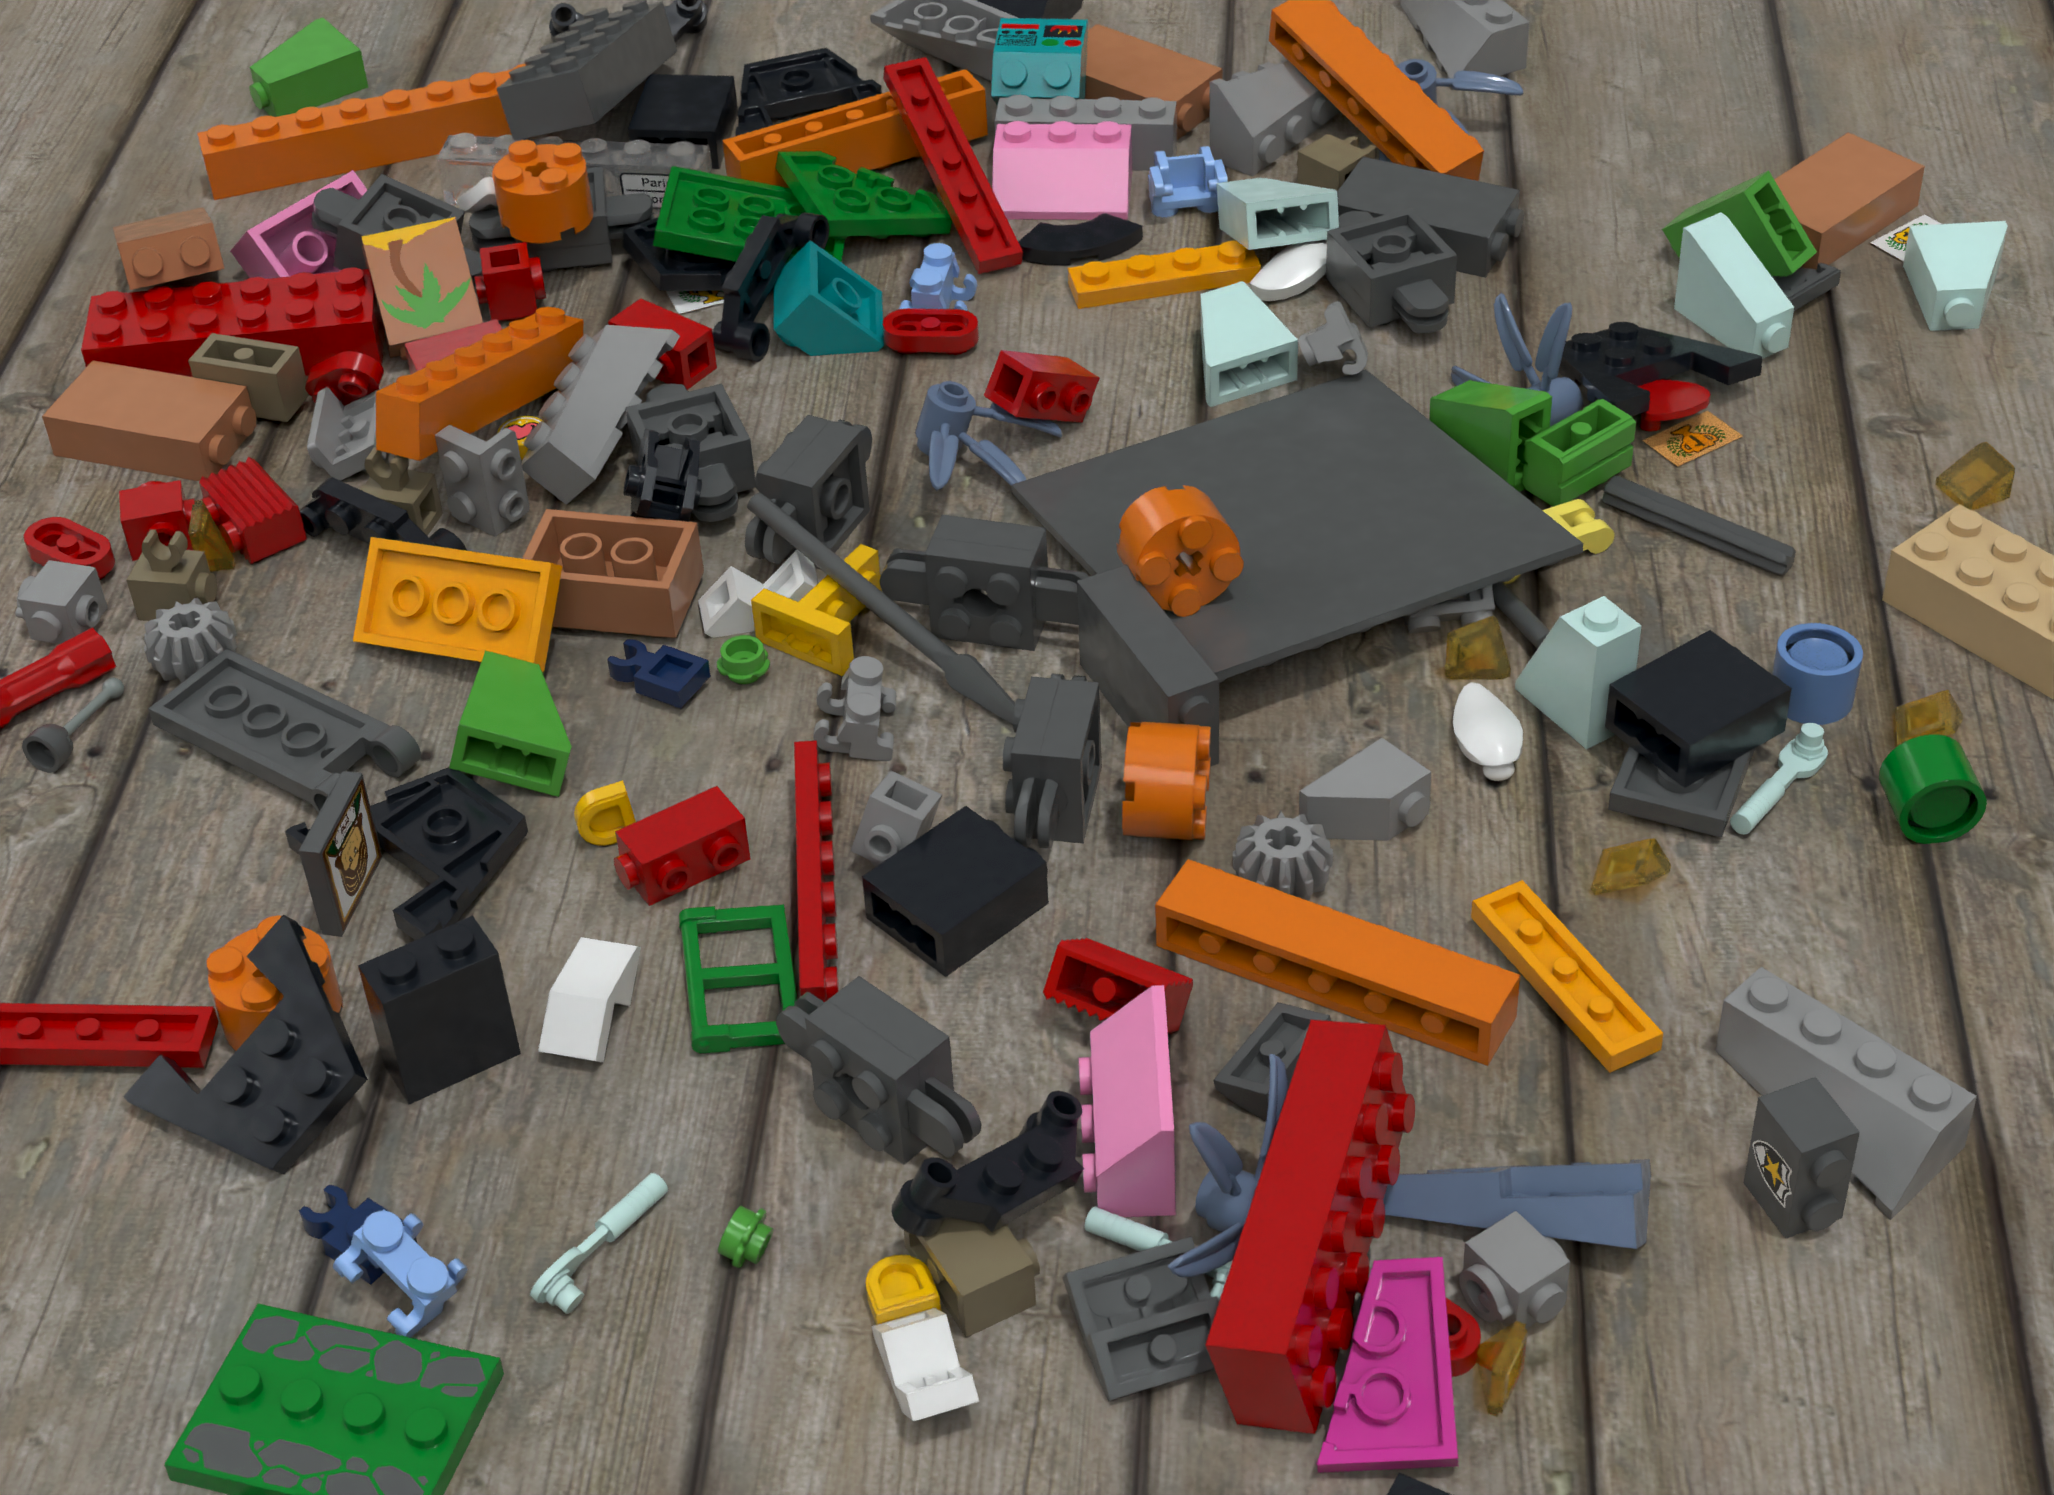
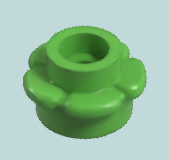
M749 635L735 636L724 642L720 650L721 658L717 660L719 673L724 676L728 675L729 679L737 684L755 682L770 667V661L767 659L768 652L764 649L763 643L758 638Z
M739 1206L733 1214L718 1246L719 1254L733 1260L732 1266L741 1268L745 1259L757 1264L763 1256L773 1234V1228L764 1224L766 1210L760 1208L756 1213L743 1206Z

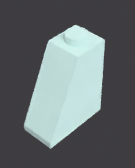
M1267 178L1217 183L1219 229L1248 250L1327 240V231L1339 228L1337 191L1334 189Z
M1720 212L1684 227L1674 309L1728 348L1763 356L1762 359L1788 348L1794 306L1729 218Z
M2006 221L1910 226L1903 267L1930 331L1979 329L2000 267L2008 227Z
M1244 281L1200 294L1206 403L1210 407L1297 380L1298 339Z
M1605 596L1559 617L1517 678L1515 689L1585 749L1614 736L1615 734L1605 727L1609 685L1636 670L1641 625Z

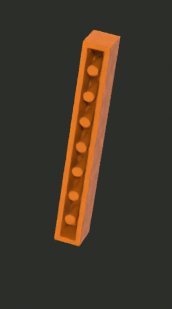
M525 64L517 65V66H515L512 70L517 69V68H519V67L526 66V65H525ZM512 70L497 73L480 72L467 79L452 82L435 81L427 85V87L407 91L401 89L391 90L382 96L363 100L360 98H350L338 105L323 108L306 107L293 114L278 117L261 116L252 122L233 126L216 125L208 131L198 132L197 135L214 200L345 174L353 170L355 172L513 139L497 92V88L510 78L509 72Z

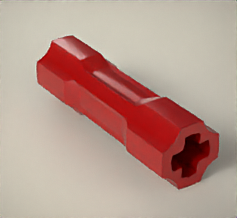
M92 627L57 645L47 656L0 679V729L8 725L16 715L66 689L80 688L114 670L116 664L112 651L103 636L98 634Z

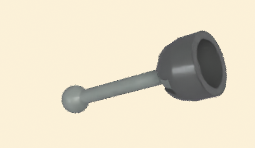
M115 677L106 679L102 685V691L63 727L56 724H46L36 728L22 743L23 752L29 762L39 770L47 773L57 771L69 759L73 751V742L69 736L110 698L116 699L120 697L124 692L123 682Z

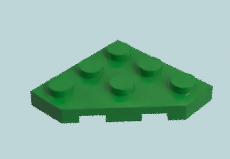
M821 151L778 152L776 170L807 213L820 214L827 218L829 238L842 240L848 236H871L884 239L890 235H913L925 238L932 234H950L952 219L946 207L937 195L918 189L915 195H912L903 189L893 187V178L860 167L856 174L845 167L835 165L837 157Z

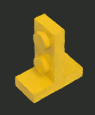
M860 544L844 561L882 591L879 583L881 575L878 550ZM830 576L824 577L799 602L765 588L751 599L755 635L763 644L840 676L846 673L854 659L851 624L849 622L866 606Z

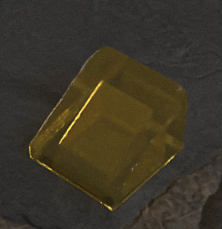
M1982 442L1936 478L1935 484L1957 504L1969 510H1975L2010 498L2015 467L1989 443Z

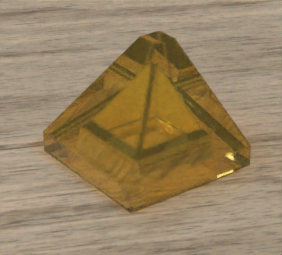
M203 500L195 501L192 505L189 536L193 550L205 551L210 572L235 569L234 556Z
M1494 615L1447 633L1445 676L1449 680H1502L1510 677L1511 668L1498 619Z
M1944 690L1895 708L1897 744L1899 746L1907 740L1922 735L1938 734L1947 736L1956 733L1963 722V714L1949 690Z
M1656 838L1605 848L1602 850L1591 890L1594 895L1649 884L1669 873L1671 863Z
M1519 1321L1513 1322L1481 1343L1477 1353V1366L1487 1413L1498 1417L1499 1413H1503L1524 1368L1528 1330H1526V1324Z

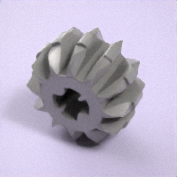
M194 598L189 604H180L175 601L173 608L169 610H156V619L145 623L146 633L144 640L146 645L144 650L147 660L152 664L153 670L160 672L164 681L179 678L181 682H184L224 650L229 649L236 652L235 637L237 633L234 622L229 618L228 612L220 609L217 602L202 604L199 598Z
M1281 810L1276 818L1269 819L1263 815H1257L1253 826H1242L1240 835L1237 838L1236 850L1233 851V869L1236 870V876L1267 887H1273L1307 901L1310 900L1313 892L1325 891V885L1329 880L1330 867L1333 866V849L1330 848V841L1326 839L1323 825L1308 824L1305 814H1300L1293 819L1285 818Z

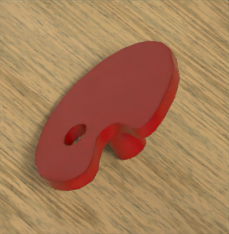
M1656 380L1638 386L1650 392L1649 411L1641 413L1640 428L1644 431H1658L1661 428V421L1679 419L1698 413L1708 407L1711 398L1710 391L1701 385L1677 380Z

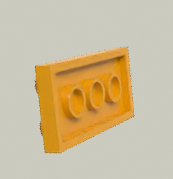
M371 537L353 641L482 662L485 651L538 664L541 671L544 672L562 566L549 562Z

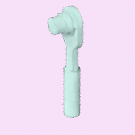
M1815 723L1803 724L1796 738L1783 748L1778 758L1780 769L1772 778L1767 779L1731 817L1730 824L1737 833L1748 834L1783 797L1785 790L1796 778L1811 777L1825 764L1828 750L1823 740L1824 729L1820 725Z
M650 1173L595 1223L596 1231L577 1248L573 1247L564 1253L540 1276L534 1284L530 1296L538 1303L543 1304L547 1301L551 1306L557 1305L566 1314L573 1311L584 1297V1293L574 1285V1280L571 1278L573 1273L605 1241L613 1242L660 1200L668 1192L665 1181L659 1175Z
M1098 1207L1091 1208L1085 1220V1230L1087 1232L1137 1251L1173 1242L1169 1240L1167 1233ZM1233 1260L1205 1273L1214 1278L1212 1281L1214 1286L1210 1295L1211 1297L1217 1296L1218 1301H1220Z

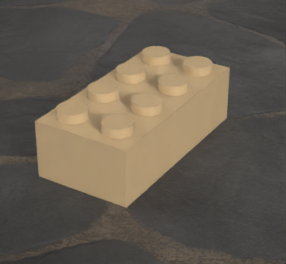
M1960 504L1891 550L1882 601L2054 700V556Z

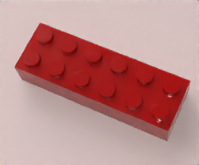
M345 268L339 272L312 274L301 272L289 277L269 279L251 277L244 281L228 283L209 281L196 286L177 288L158 286L146 291L126 293L108 291L101 295L91 296L81 347L86 367L93 360L193 377L189 359L206 339L214 333L299 347L305 376H308L312 366L346 351L368 355L382 365L385 329L369 269Z
M1324 1020L1310 1021L1205 1344L1236 1424L1315 1434L1322 1409L1329 1408L1333 1403L1336 1392L1335 1364L1339 1351L1346 1350L1351 1342L1353 1332L1351 1310L1356 1293L1362 1294L1367 1287L1369 1278L1368 1251L1372 1238L1378 1239L1382 1234L1385 1222L1383 1200L1387 1186L1395 1185L1398 1180L1400 1171L1399 1145L1403 1133L1411 1132L1415 1119V1100L1412 1094H1406L1402 1080V1056L1400 1053L1394 1052L1386 1025Z

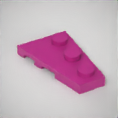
M1443 1257L1374 1260L1353 1333V1343L1334 1401V1411L1318 1458V1473L1458 1466Z

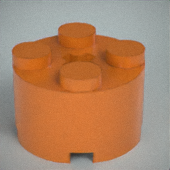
M520 140L512 143L508 148L509 154L501 158L494 166L492 178L500 222L503 229L505 226L510 229V235L513 238L529 243H550L562 240L560 232L574 227L575 234H577L591 223L594 210L586 161L582 156L579 145L575 143L536 145L531 140Z
M1182 485L1185 489L1168 490L1166 486L1144 493L1125 511L1119 524L1121 534L1119 544L1117 543V553L1123 565L1129 567L1136 580L1142 583L1162 609L1173 611L1177 616L1186 617L1195 614L1201 606L1210 603L1222 594L1232 580L1241 574L1244 563L1240 555V546L1235 533L1212 500L1204 492L1192 486Z
M1130 722L1126 741L1123 782H1126L1125 801H1122L1123 835L1180 840H1205L1207 823L1206 792L1209 791L1211 774V727L1192 724Z
M271 916L262 920L257 928L233 938L222 948L213 951L207 959L209 987L225 1037L235 1051L239 1049L283 998V994L247 958V955L282 916ZM302 927L306 936L303 943L309 957L320 968L325 980L322 987L332 1010L339 1013L341 1007L343 1008V998L329 948L321 936L308 928Z

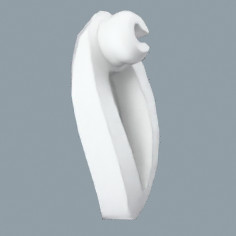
M489 176L482 179L473 188H470L457 199L459 208L464 210L465 213H471V215L479 210L498 209L493 178Z
M1327 240L1287 246L1276 254L1251 280L1252 291L1261 301H1276L1290 298L1307 290L1326 273Z
M1470 682L1463 687L1454 708L1453 727L1459 748L1469 760L1484 766L1483 773L1488 779L1493 781L1506 780L1513 775L1515 771L1513 762L1519 759L1522 753L1523 729L1517 717L1496 696L1479 683Z

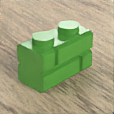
M1598 399L1584 407L1583 410L1575 412L1529 438L1525 442L1524 460L1527 464L1523 467V486L1527 491L1554 507L1572 501L1597 485L1605 483L1609 478L1632 466L1633 446L1630 443L1635 438L1636 421L1631 415L1606 400Z

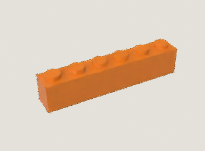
M1288 0L1271 10L1269 42L1393 163L1479 181L1484 150L1473 136L1464 132L1452 120L1445 109L1439 108L1423 92L1416 81L1410 80L1394 64L1389 55L1382 53L1370 42L1359 27L1354 26L1347 20L1331 0Z
M967 69L937 77L968 142L988 135L985 88ZM890 91L722 140L728 177L789 188L775 168L778 152L821 151L837 157L835 165L845 167L856 174L860 167L869 170L885 169L893 163L913 157H921Z
M542 307L537 309L535 314L522 320L510 322L508 327L496 333L484 335L482 340L470 346L455 349L453 354L441 360L428 362L425 368L411 375L398 377L396 382L376 391V450L421 461L438 452L435 434L446 426L451 425L471 434L556 389L554 386L556 378L568 364L573 362L568 357V354L583 336L584 320L567 316L565 311L560 308Z
M1187 859L1155 904L1157 947L1370 1024L1386 1025L1387 1030L1487 1066L1517 1017L1520 974Z

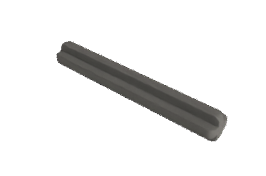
M1613 476L1604 487L1602 500L1606 505L1778 576L1785 575L1794 563L1796 551L1792 546L1620 476Z

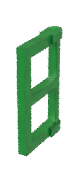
M784 904L715 909V906L682 910L679 913L678 919L679 928L682 933L692 1030V1049L697 1053L728 1052L730 1048L785 1044L779 1034L776 1021L708 1025L704 989L779 984L782 1011L788 1006H794V1003L797 1001ZM771 928L776 963L701 968L698 934Z

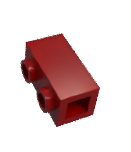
M642 298L608 321L609 325L674 330L680 335L674 348L669 352H665L658 359L663 366L656 379L662 382L682 384L688 390L717 369L712 328Z
M1001 350L984 396L1015 417L1082 423L1087 410L1091 406L1093 394L1100 377L1068 357Z
M718 786L615 831L619 856L614 858L617 875L626 889L629 890L634 887L649 906L751 859L745 817Z

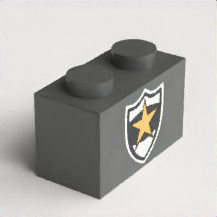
M1816 1077L1760 1096L1757 1101L1744 1184L1785 1239L1808 1230H1823L1843 1217L1860 1134L1859 1130Z

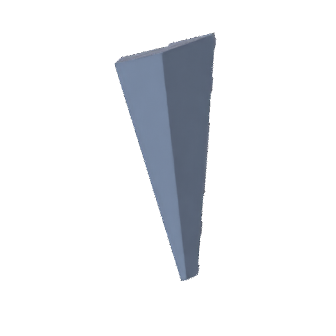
M1650 1159L1630 1160V1163L1591 1164V1162L1571 1163V1165H1518L1427 1170V1173L1399 1174L1396 1184L1387 1186L1383 1200L1385 1215L1487 1229L1517 1211L1545 1237L1638 1249L1646 1243L1651 1181Z

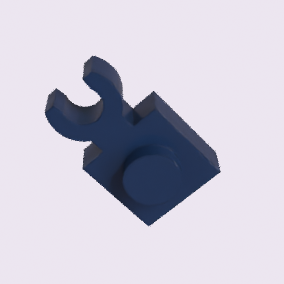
M626 639L623 643L626 659H619L615 656H610L607 659L610 676L614 680L634 682L636 693L680 709L711 677L709 661L707 659L664 644L654 654L647 651L646 646L642 642Z
M328 1185L323 1190L327 1204L331 1208L330 1211L315 1213L310 1208L303 1206L299 1212L306 1232L314 1238L321 1239L326 1255L335 1261L350 1247L353 1233L363 1226L369 1215L383 1209L385 1211L388 1210L370 1198H367L356 1209L350 1207L347 1194L343 1189L338 1186ZM368 1259L359 1265L364 1271L360 1278L370 1285L385 1273L380 1267L376 1268Z

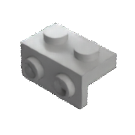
M326 387L317 394L307 442L309 456L316 466L324 468L331 477L340 481L360 471L366 472L364 466L365 459L372 449L376 447V391L344 406L332 391ZM381 451L382 458L386 459V452Z
M451 425L446 426L435 434L439 453V465L443 472L448 496L447 504L453 517L496 537L528 513L530 506L515 431L504 428L488 441H484Z

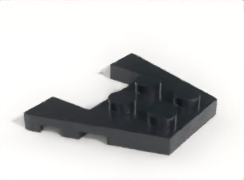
M828 48L744 64L741 106L738 108V127H736L735 134L738 136L772 126L774 124L771 119L789 120L798 113L812 110L824 111L841 104L882 94L881 85L873 79L862 80L858 77L857 68Z
M658 217L623 230L624 249L660 291H723L722 286L725 277L736 263V261L653 246Z
M1615 322L1609 325V329L1595 333H1578L1573 335L1571 340L1566 341L1559 373L1563 377L1573 380L1578 387L1581 384L1586 387L1587 399L1591 403L1598 399H1604L1627 414L1634 416L1649 411L1650 392L1638 387L1640 385L1689 370L1696 371L1725 385H1731L1760 376L1763 356L1638 327V325L1631 322Z
M449 767L384 791L386 800L370 806L380 847L430 883V885L393 910L396 926L414 940L456 923L528 833L526 818L522 813L459 770L450 769ZM305 822L294 825L285 831L289 848L298 854L310 830L307 829Z
M282 915L247 955V958L283 994V998L202 1090L173 1059L159 1055L123 1096L129 1103L281 1174H285L368 1080L340 1014L332 1010L322 987L325 980L320 968L309 957L303 943L306 936L302 927L295 920Z

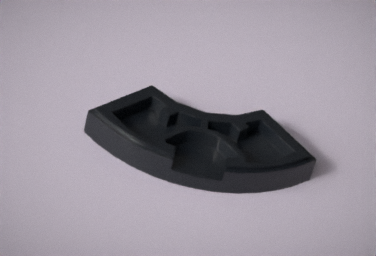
M1103 213L1093 220L1075 225H1053L1040 222L1018 242L1023 250L1022 260L1031 263L1070 265L1073 258L1097 255L1098 261L1123 253L1143 239V225Z

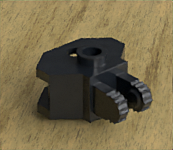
M645 429L640 443L637 465H629L624 483L623 494L631 497L630 516L689 522L692 511L696 510L702 488V480L698 479L700 441L685 437L682 449L658 445L659 433L654 430Z

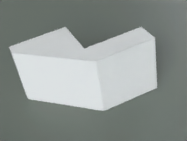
M796 550L764 584L730 566L698 600L705 634L716 638L755 631L751 599L765 588L799 602L819 583L814 563Z
M580 938L549 992L539 1052L604 1063L614 1004L630 1007L641 947Z
M932 1308L871 1326L901 1411L909 1419L917 1421L979 1402L972 1374L959 1365L945 1313Z

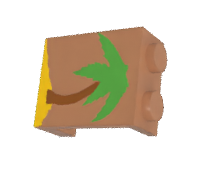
M456 217L361 236L362 250L366 266L369 268L387 336L390 358L401 356L402 360H407L405 343L483 323Z

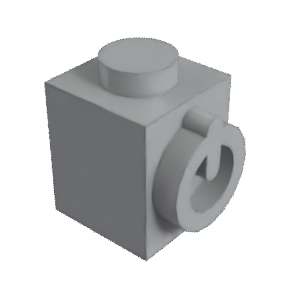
M48 560L37 576H28L22 582L17 595L15 614L16 617L25 620L31 639L61 644L98 624L108 606L96 567Z
M890 770L868 799L851 851L867 858L873 865L878 866L930 830L942 794Z
M1515 1211L1465 1242L1463 1271L1459 1277L1460 1287L1469 1306L1479 1317L1491 1323L1499 1320L1516 1336L1536 1322H1548L1561 1311L1567 1300L1570 1261L1555 1240L1541 1235Z

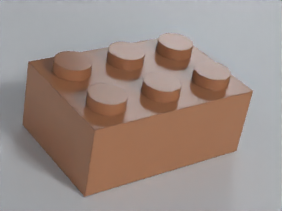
M546 509L522 559L549 562L562 566L552 627L647 635L651 637H677L704 573L697 522Z

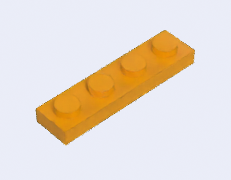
M1227 241L1216 246L1196 249L1181 248L1175 252L1156 255L1139 254L1129 259L1109 262L1092 261L1083 266L1069 267L1068 284L1077 308L1083 309L1221 288L1242 281L1247 284L1261 270V265L1253 249L1248 250L1238 241Z
M1523 880L1472 901L1471 918L1609 1073L1662 1049L1664 1033Z

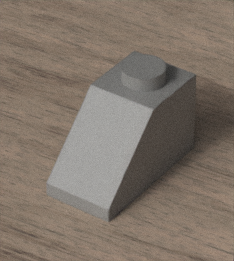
M1381 738L1299 791V815L1305 814L1308 824L1323 825L1326 839L1388 841L1408 827L1418 825L1429 814L1431 771L1384 738Z

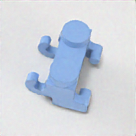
M1209 146L1199 147V154L1166 157L1165 151H1155L1154 166L1150 167V174H1148L1151 212L1158 217L1174 216L1177 214L1178 208L1196 207L1198 210L1206 213L1217 212V183L1228 182L1222 159L1214 160Z
M943 243L930 244L924 249V259L921 267L914 269L909 281L912 287L911 302L909 300L902 301L899 309H949L952 300H962L956 302L954 309L968 311L963 301L970 300L975 295L977 281L972 274H967L963 282L966 288L956 287L953 277L958 278L960 268L955 258V252H952L951 247Z
M383 1209L369 1215L363 1226L353 1233L350 1247L334 1261L333 1269L341 1277L345 1276L351 1283H354L364 1273L359 1265L366 1259L376 1268L380 1267L412 1300L414 1308L408 1316L400 1308H396L387 1317V1320L395 1328L397 1335L411 1338L442 1312L444 1302L457 1293L456 1285L463 1279L468 1269L458 1258L453 1259L446 1267L441 1260L430 1257L413 1240L423 1227V1222L414 1213L409 1214L403 1220L405 1224L403 1226L402 1221L397 1215Z

